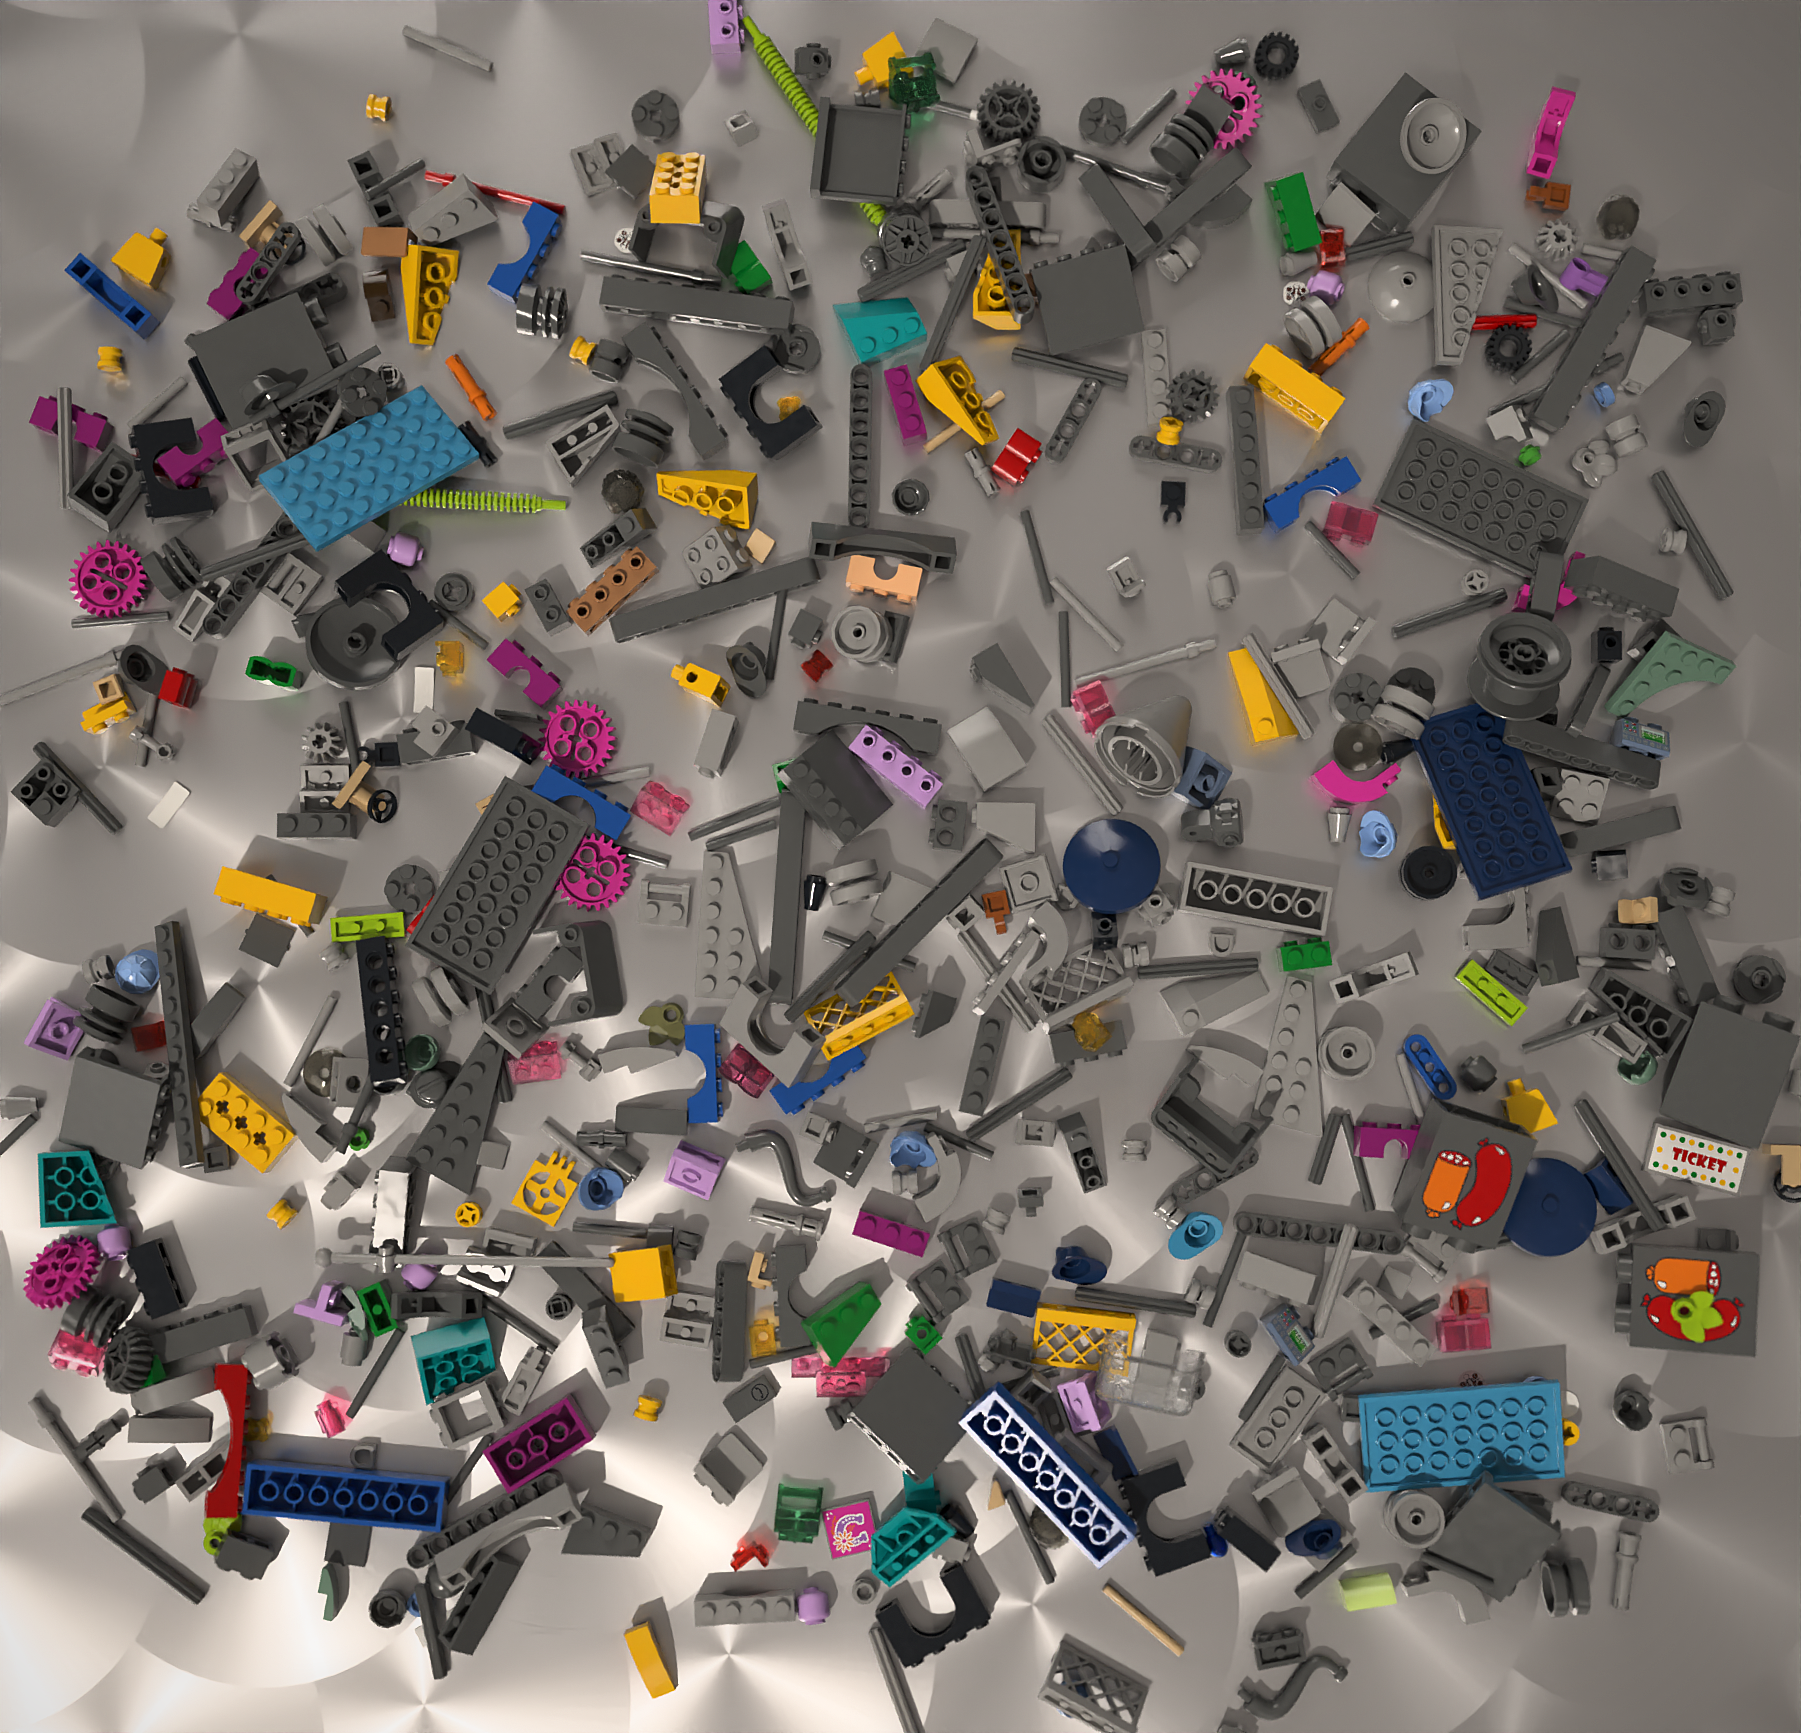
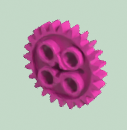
M1220 69L1219 76L1215 71H1210L1211 79L1206 75L1202 76L1203 84L1205 83L1211 89L1215 90L1219 85L1223 87V98L1235 106V100L1239 96H1242L1245 100V107L1242 110H1238L1236 107L1233 110L1234 113L1240 114L1243 119L1239 120L1233 115L1229 116L1228 119L1234 122V129L1228 133L1223 126L1213 141L1214 149H1218L1221 143L1223 149H1228L1229 142L1233 148L1238 147V139L1245 143V134L1249 136L1254 135L1251 127H1259V124L1255 122V118L1263 117V115L1257 113V109L1264 107L1262 104H1257L1256 101L1262 97V95L1254 94L1258 86L1250 87L1249 84L1252 79L1249 77L1243 81V72H1239L1235 77L1234 69H1230L1228 75H1226L1225 69ZM1194 83L1195 87L1198 89L1197 91H1189V94L1193 98L1202 86L1201 83ZM1192 100L1186 101V104L1190 105Z
M106 540L105 547L98 541L96 543L97 549L95 550L87 546L89 553L86 555L80 552L83 559L81 561L74 560L78 568L70 569L75 574V577L69 579L71 583L75 584V586L70 588V591L77 593L74 596V600L81 602L79 605L81 608L87 609V612L92 615L96 613L100 618H103L106 614L108 618L112 619L114 612L119 617H122V610L131 613L130 605L133 604L138 607L139 604L136 599H145L144 595L141 594V590L149 589L143 584V582L149 581L150 578L143 574L146 572L140 562L142 557H138L139 553L135 549L131 550L128 544L123 546L119 541H116L113 546L111 541ZM109 559L108 565L101 568L103 561ZM92 569H95L101 572L102 574L106 575L107 577L113 578L117 582L126 585L128 588L124 590L118 587L117 585L113 584L112 582L104 580L102 577L92 573L91 571ZM129 570L128 577L122 579L124 571ZM97 580L96 586L89 589L90 583ZM117 591V596L110 600L111 593Z
M575 700L573 706L569 701H565V708L556 705L557 713L548 712L551 720H542L547 727L539 728V731L545 735L538 738V741L545 743L540 748V751H547L543 759L552 760L549 765L550 768L554 764L564 771L566 770V777L571 778L574 772L575 777L580 779L582 772L586 777H591V769L595 773H600L598 765L607 767L604 759H613L612 755L608 752L609 750H616V747L611 745V741L618 740V738L611 736V732H614L616 727L608 726L612 718H603L606 714L605 710L597 713L599 705L594 704L590 708L589 701H584L581 706L580 700ZM568 718H572L574 721V727L570 731H567L564 727V723ZM584 718V723L581 726L580 720ZM591 724H595L597 727V733L593 737H590L587 732ZM574 736L581 737L582 742L574 741ZM565 741L568 745V751L562 755L559 752V745ZM588 747L591 750V757L585 761L582 758V751ZM575 751V759L572 760L571 757Z
M595 832L592 833L590 839L585 834L558 880L560 885L555 888V890L563 889L564 893L561 895V899L567 896L570 897L569 906L576 901L578 910L584 904L586 905L587 912L591 910L592 905H595L596 910L600 911L601 903L606 908H609V899L616 903L619 901L616 893L620 895L625 894L621 886H629L624 877L631 876V873L625 871V868L631 864L623 863V859L628 855H620L618 853L622 846L614 848V839L607 843L605 842L606 835L604 834L599 840ZM584 849L593 851L594 858L591 862L583 859L582 852ZM573 859H577L586 868L595 867L594 873L608 880L610 884L606 885L594 875L589 878L587 876L588 871L576 865ZM605 862H609L614 866V873L612 875H606L602 871V866ZM570 869H576L580 872L579 881L574 882L569 878L568 873ZM595 882L600 885L601 892L599 895H593L589 892L590 883Z
M71 1235L68 1240L62 1237L60 1243L54 1240L50 1249L46 1246L44 1247L45 1253L43 1255H36L38 1258L37 1262H30L33 1268L25 1272L29 1277L23 1280L26 1284L23 1288L26 1292L25 1296L36 1307L39 1306L43 1310L46 1307L53 1310L55 1305L58 1308H62L65 1301L70 1305L72 1297L75 1296L79 1299V1292L81 1290L87 1291L88 1289L85 1285L93 1283L94 1280L91 1276L99 1272L95 1269V1267L101 1264L97 1260L100 1257V1254L97 1252L98 1248L88 1238L84 1239L81 1235L77 1238Z

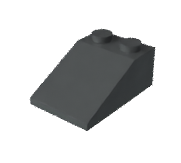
M111 442L67 494L69 506L111 533L126 515L140 492L139 480H142L140 471L136 472L134 456L114 442Z
M998 643L972 657L971 669L969 671L976 682L981 681L984 687L1027 714L1033 712L1035 704Z

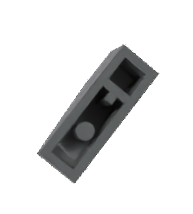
M1561 906L1540 911L1535 964L1541 987L1580 978Z

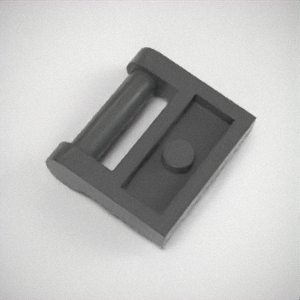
M977 1217L937 1235L939 1242L943 1243L956 1271L954 1274L957 1280H961L997 1262ZM957 1234L972 1264L966 1268L951 1239L952 1236Z
M941 1259L905 1285L909 1292L912 1291L930 1316L929 1321L933 1326L969 1301ZM923 1281H926L944 1309L939 1312L919 1286Z
M1349 1337L1307 1363L1332 1402L1338 1399V1395L1365 1378L1368 1380L1374 1376ZM1357 1363L1360 1370L1331 1387L1328 1381Z

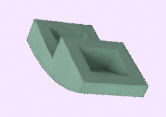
M348 1285L341 1290L344 1303L351 1310L347 1313L349 1324L365 1342L368 1339V1330L362 1306L355 1292Z
M327 1563L322 1568L317 1593L327 1595L322 1620L330 1622L338 1615L339 1586L333 1564Z

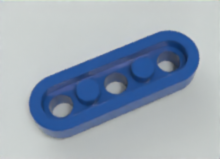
M1418 1034L1408 1036L1403 1043V1050L1433 1096L1440 1100L1451 1099L1457 1091L1456 1082L1428 1040ZM1414 1042L1419 1044L1417 1051H1413L1411 1048ZM1428 1062L1433 1065V1069L1430 1072L1425 1069V1065ZM1441 1083H1444L1446 1085V1090L1444 1092H1441L1439 1090V1085Z

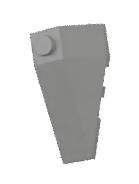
M1258 971L1182 981L1160 992L1181 1036L1188 1035L1269 993Z

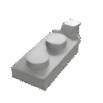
M537 1346L531 1357L524 1356L523 1360L518 1364L498 1406L517 1416L522 1414L543 1373L542 1370L545 1365L540 1362L546 1350Z

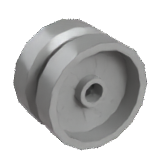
M322 203L313 209V215L319 223L318 226H315L311 219L305 215L295 221V223L322 263L327 267L336 261V256L329 247L333 244L342 255H345L354 248L346 238V232L334 215L331 216Z
M1317 296L1309 297L1302 302L1301 309L1293 308L1283 316L1284 325L1296 347L1309 359H1314L1322 354L1325 350L1324 345L1332 347L1342 339V331L1334 314Z
M860 605L850 606L841 611L834 619L831 629L832 642L836 650L845 657L864 663L875 662L882 658L890 649L893 640L892 627L888 619L880 612Z
M1386 685L1381 694V698L1386 704H1377L1370 716L1379 724L1396 733L1412 739H1420L1425 727L1419 720H1429L1435 707L1410 691L1394 685Z
M875 859L844 865L824 872L827 885H843V887L837 888L830 893L833 906L858 903L884 893L881 880L871 879L865 881V878L874 876L878 872Z
M441 966L431 970V980L422 976L412 982L413 990L419 1002L439 1028L452 1021L451 1011L455 1015L461 1016L471 1010L470 1004L456 979L448 970Z
M1344 1026L1328 1030L1320 1038L1317 1045V1060L1320 1068L1327 1075L1335 1079L1356 1080L1361 1078L1371 1070L1375 1062L1376 1049L1372 1039L1365 1031L1356 1027ZM1345 1049H1349L1347 1053L1348 1058H1345L1343 1055Z
M1398 1490L1390 1496L1385 1504L1383 1514L1385 1525L1391 1534L1405 1546L1415 1549L1426 1548L1437 1542L1442 1535L1445 1525L1443 1510L1438 1502L1423 1490Z

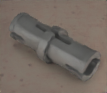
M599 1129V1131L594 1132L577 1131L576 1145L596 1146L599 1149L610 1146L626 1147L627 1132H607L605 1129Z
M111 1419L98 1431L91 1432L87 1440L76 1449H73L72 1454L75 1459L82 1463L96 1450L103 1449L107 1441L121 1432L122 1429L119 1423Z

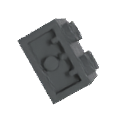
M836 1121L835 1129H837L834 1140L831 1143L829 1142L828 1146L822 1145L813 1162L855 1188L879 1144L844 1123Z

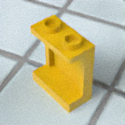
M671 1245L609 1253V1258H612L615 1262L614 1266L610 1268L615 1303L666 1298L678 1294Z

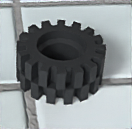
M1274 32L1269 34V37L1265 35L1262 41L1259 42L1254 55V64L1257 63L1255 68L1257 71L1261 70L1260 75L1262 77L1266 74L1268 75V80L1275 77V81H1279L1280 77L1285 79L1288 74L1290 75L1293 72L1299 58L1298 45L1295 46L1296 41L1294 38L1291 41L1289 40L1290 35L1286 34L1285 37H1282V32H1278L1277 36H1275ZM1272 49L1282 50L1285 54V61L1281 64L1270 62L1268 52Z
M1504 325L1501 329L1499 327L1489 337L1485 345L1487 346L1485 354L1488 353L1486 359L1487 361H1492L1490 364L1492 367L1496 365L1498 371L1505 369V372H1510L1512 369L1513 371L1517 370L1527 361L1530 356L1529 354L1532 352V347H1530L1532 341L1527 339L1529 336L1527 332L1525 334L1522 333L1523 328L1515 329L1516 325H1511L1510 327ZM1505 340L1514 342L1517 346L1516 355L1512 357L1504 356L1500 351V343Z

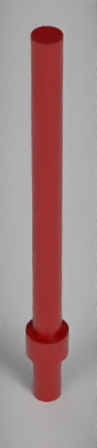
M429 170L425 172V180L440 183L443 187H446L456 179V175L447 172L445 174ZM472 182L484 195L531 206L534 201L555 213L562 215L565 213L566 205Z

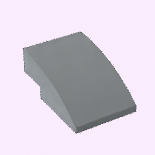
M988 706L946 731L984 792L1026 767L1023 758Z

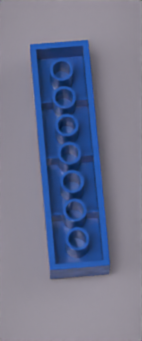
M999 1381L963 1413L959 1422L960 1425L1098 1569L1135 1538L1137 1525Z
M254 1459L247 1463L242 1514L441 1532L446 1527L451 1477Z

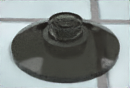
M1361 722L1344 726L1337 733L1333 744L1334 754L1338 762L1345 768L1353 771H1363L1375 765L1383 749L1382 739L1377 730ZM1355 743L1363 745V749L1360 752H1356L1353 749Z
M329 1048L318 1050L305 1062L303 1078L306 1086L312 1093L321 1097H330L333 1057H346L338 1050ZM324 1068L329 1070V1076L326 1078L322 1076ZM352 1076L348 1079L347 1085L350 1084Z

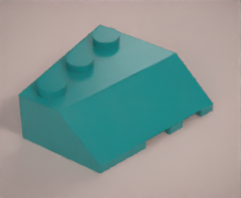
M908 297L832 305L859 364L870 367L927 341L926 329Z
M90 1150L38 1153L40 1228L118 1223Z
M484 1317L411 1336L426 1406L433 1403V1398L445 1393L447 1396L454 1392V1387L464 1382L470 1384L496 1370L491 1340Z

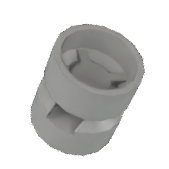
M1180 235L1171 243V249H1165L1156 258V263L1161 271L1173 281H1178L1187 272L1186 267H1193L1202 257L1195 244L1183 235Z
M1635 414L1619 419L1605 427L1610 440L1616 441L1614 449L1619 459L1634 454L1648 446L1644 434L1638 432L1640 425Z

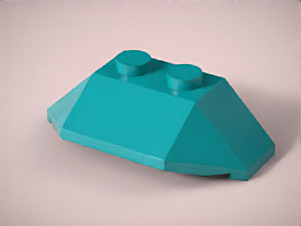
M904 1506L872 1533L871 1572L890 1588L956 1533V1529L938 1514Z

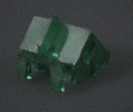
M924 52L920 56L896 59V57L888 58V68L890 71L889 98L898 105L907 104V110H912L915 113H918L920 108L935 106L939 103L940 95L937 93L936 78L933 74L936 64L931 52ZM925 65L924 72L919 77L909 78L906 71L902 72L900 68Z
M779 1483L774 1518V1532H779L778 1540L793 1541L794 1543H813V1537L819 1534L823 1496L822 1487H818V1490L786 1487L784 1484ZM783 1496L817 1500L816 1507L812 1506L809 1509L792 1508L788 1504L782 1503Z

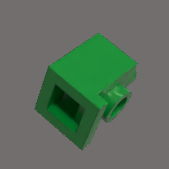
M923 1314L919 1317L914 1315L905 1324L907 1329L904 1333L924 1355L943 1338V1335ZM924 1329L927 1335L924 1338H920L917 1335L918 1330Z

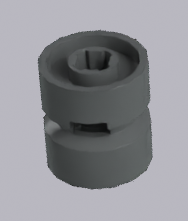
M601 339L596 350L598 358L593 359L589 373L604 381L618 383L623 371L620 366L626 363L630 352L629 349L611 340Z

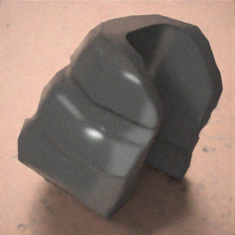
M876 246L867 247L862 253L860 261L862 266L867 269L866 271L869 276L872 277L877 273L888 271V263L883 249Z

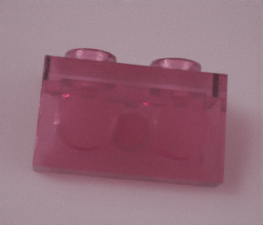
M649 781L641 788L630 812L668 836H671L683 815L690 808V805L680 796L673 795L665 790L661 784Z
M542 1041L534 1044L519 1059L508 1051L507 1062L512 1084L517 1085L560 1079L562 1072L557 1054V1041Z
M59 1329L47 1354L52 1366L61 1371H66V1369L73 1370L82 1377H98L100 1373L98 1366L108 1347L107 1343L99 1349L93 1346L92 1342L86 1343L83 1340L84 1335L81 1334L79 1337H74Z

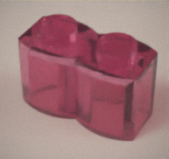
M1332 501L1329 505L1322 533L1327 534L1326 537L1331 540L1340 541L1343 538L1349 540L1353 546L1364 547V545H1369L1372 540L1379 514Z
M1100 680L1072 692L1073 698L1070 699L1074 711H1080L1083 717L1080 723L1085 734L1090 733L1092 738L1097 736L1095 732L1106 719L1116 716Z
M740 1043L735 1046L718 1069L727 1080L738 1084L746 1094L756 1099L759 1098L775 1076Z
M1468 1313L1466 1318L1457 1319L1456 1315L1441 1316L1442 1320L1435 1321L1438 1351L1442 1353L1491 1348L1488 1318L1481 1317V1313Z

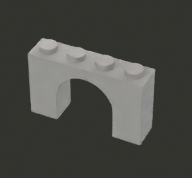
M1459 858L1460 878H1468ZM1528 886L1508 892L1510 899L1509 909L1505 917L1498 923L1463 927L1464 951L1528 948V943L1531 942V930L1527 928L1530 908L1525 901V894H1528Z
M755 975L741 983L719 1025L782 1083L790 1088L804 1079L826 1038L808 1023L794 1031L786 1047L775 1044L767 1036L762 1025V1012L773 990Z

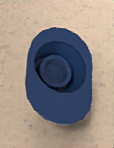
M1058 1247L1055 1251L1056 1257L1052 1276L1056 1279L1079 1285H1092L1100 1282L1107 1274L1105 1264L1097 1259L1090 1258L1082 1247Z
M1332 1519L1311 1520L1285 1537V1546L1295 1556H1314L1320 1560L1330 1559L1339 1550L1343 1549V1544L1340 1540L1341 1527Z

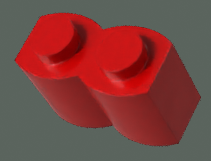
M1017 428L992 466L991 472L1013 486H1016L1018 482L1022 484L1030 472L1027 470L1030 463H1036L1043 453L1040 450L1042 443Z
M173 667L172 671L166 670L158 699L172 705L190 709L198 681L194 680L195 675Z

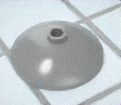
M1429 98L1416 104L1407 114L1400 134L1401 150L1407 163L1416 171L1425 174L1441 173L1454 165L1462 154L1466 142L1467 129L1464 116L1460 109L1447 99Z
M1398 251L1383 257L1372 269L1368 280V295L1374 308L1385 318L1402 323L1416 321L1428 314L1434 307L1432 264L1423 256L1409 251ZM1403 279H1409L1411 284L1406 285Z

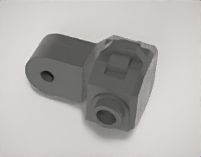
M1225 798L1215 801L1210 809L1188 811L1181 815V836L1186 840L1213 839L1218 846L1234 847L1242 844L1244 841L1241 804L1238 799Z

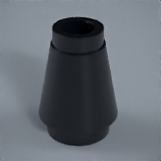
M1410 738L1383 742L1378 747V756L1384 765H1392L1415 752Z
M807 874V878L804 880V909L819 910L827 887L824 876Z
M950 1502L940 1511L939 1516L956 1529L958 1535L964 1539L972 1535L975 1528L958 1505Z

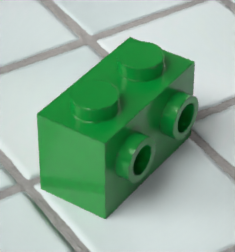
M1321 937L1307 939V944L1298 945L1297 940L1283 942V947L1276 948L1279 972L1332 965L1329 941L1322 942Z
M386 1279L357 1291L362 1310L365 1311L368 1318V1327L374 1333L375 1338L404 1325L403 1319L391 1318L392 1293Z

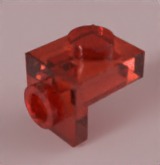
M1343 228L1320 230L1322 243L1318 244L1321 268L1345 266Z
M164 1020L130 1029L136 1053L167 1046Z
M1487 1287L1459 1288L1454 1290L1450 1296L1451 1310H1454L1455 1316L1489 1313L1490 1306Z
M753 1541L746 1548L741 1545L731 1554L733 1558L730 1561V1566L737 1572L752 1558L756 1557L765 1568L769 1564L768 1556L770 1554L763 1544L760 1543L758 1545Z

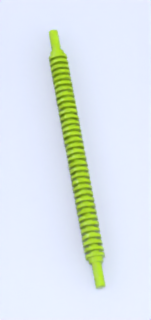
M746 16L742 22L754 39V49L762 61H764V64L778 82V85L786 97H788L792 106L795 107L798 115L802 117V121L809 127V131L816 140L818 108H816L812 99L805 92V89L797 77H795L791 68L788 67L787 62H785V59L777 47H775L771 38L764 33L761 34L751 17ZM857 202L864 213L867 214L866 216L870 219V222L878 227L882 217L887 213L883 205Z
M430 488V493L426 489L404 502V506H408L409 501L410 506H415V502H417V507H421L422 502L423 507H427L428 502L430 507H434V503H436V508H440L441 503L443 508H447L448 503L451 509H453V504H455L456 509H459L460 504H462V509H466V505H468V510H472L473 505L475 510H479V505H481V510H485V506H487L488 511H491L492 506H494V511H498L499 506L502 512H504V507H506L507 512H510L511 507H513V512H517V508H519V513H523V508H526V513L530 512V508H532V513L541 511V509L566 510V501L545 500L542 497H537V494H533L532 499H530V494H526V498H524V493H520V498H518V494L514 493L513 498H511V493L507 492V497H505V492H501V496L498 497V492H494V496H492V491H488V496H486V491H482L481 496H479V491H475V495H473V490H469L467 495V491L462 490L461 495L459 489H456V494H454V489H450L449 494H447V489H443V493H441V488H437L436 493L434 488Z

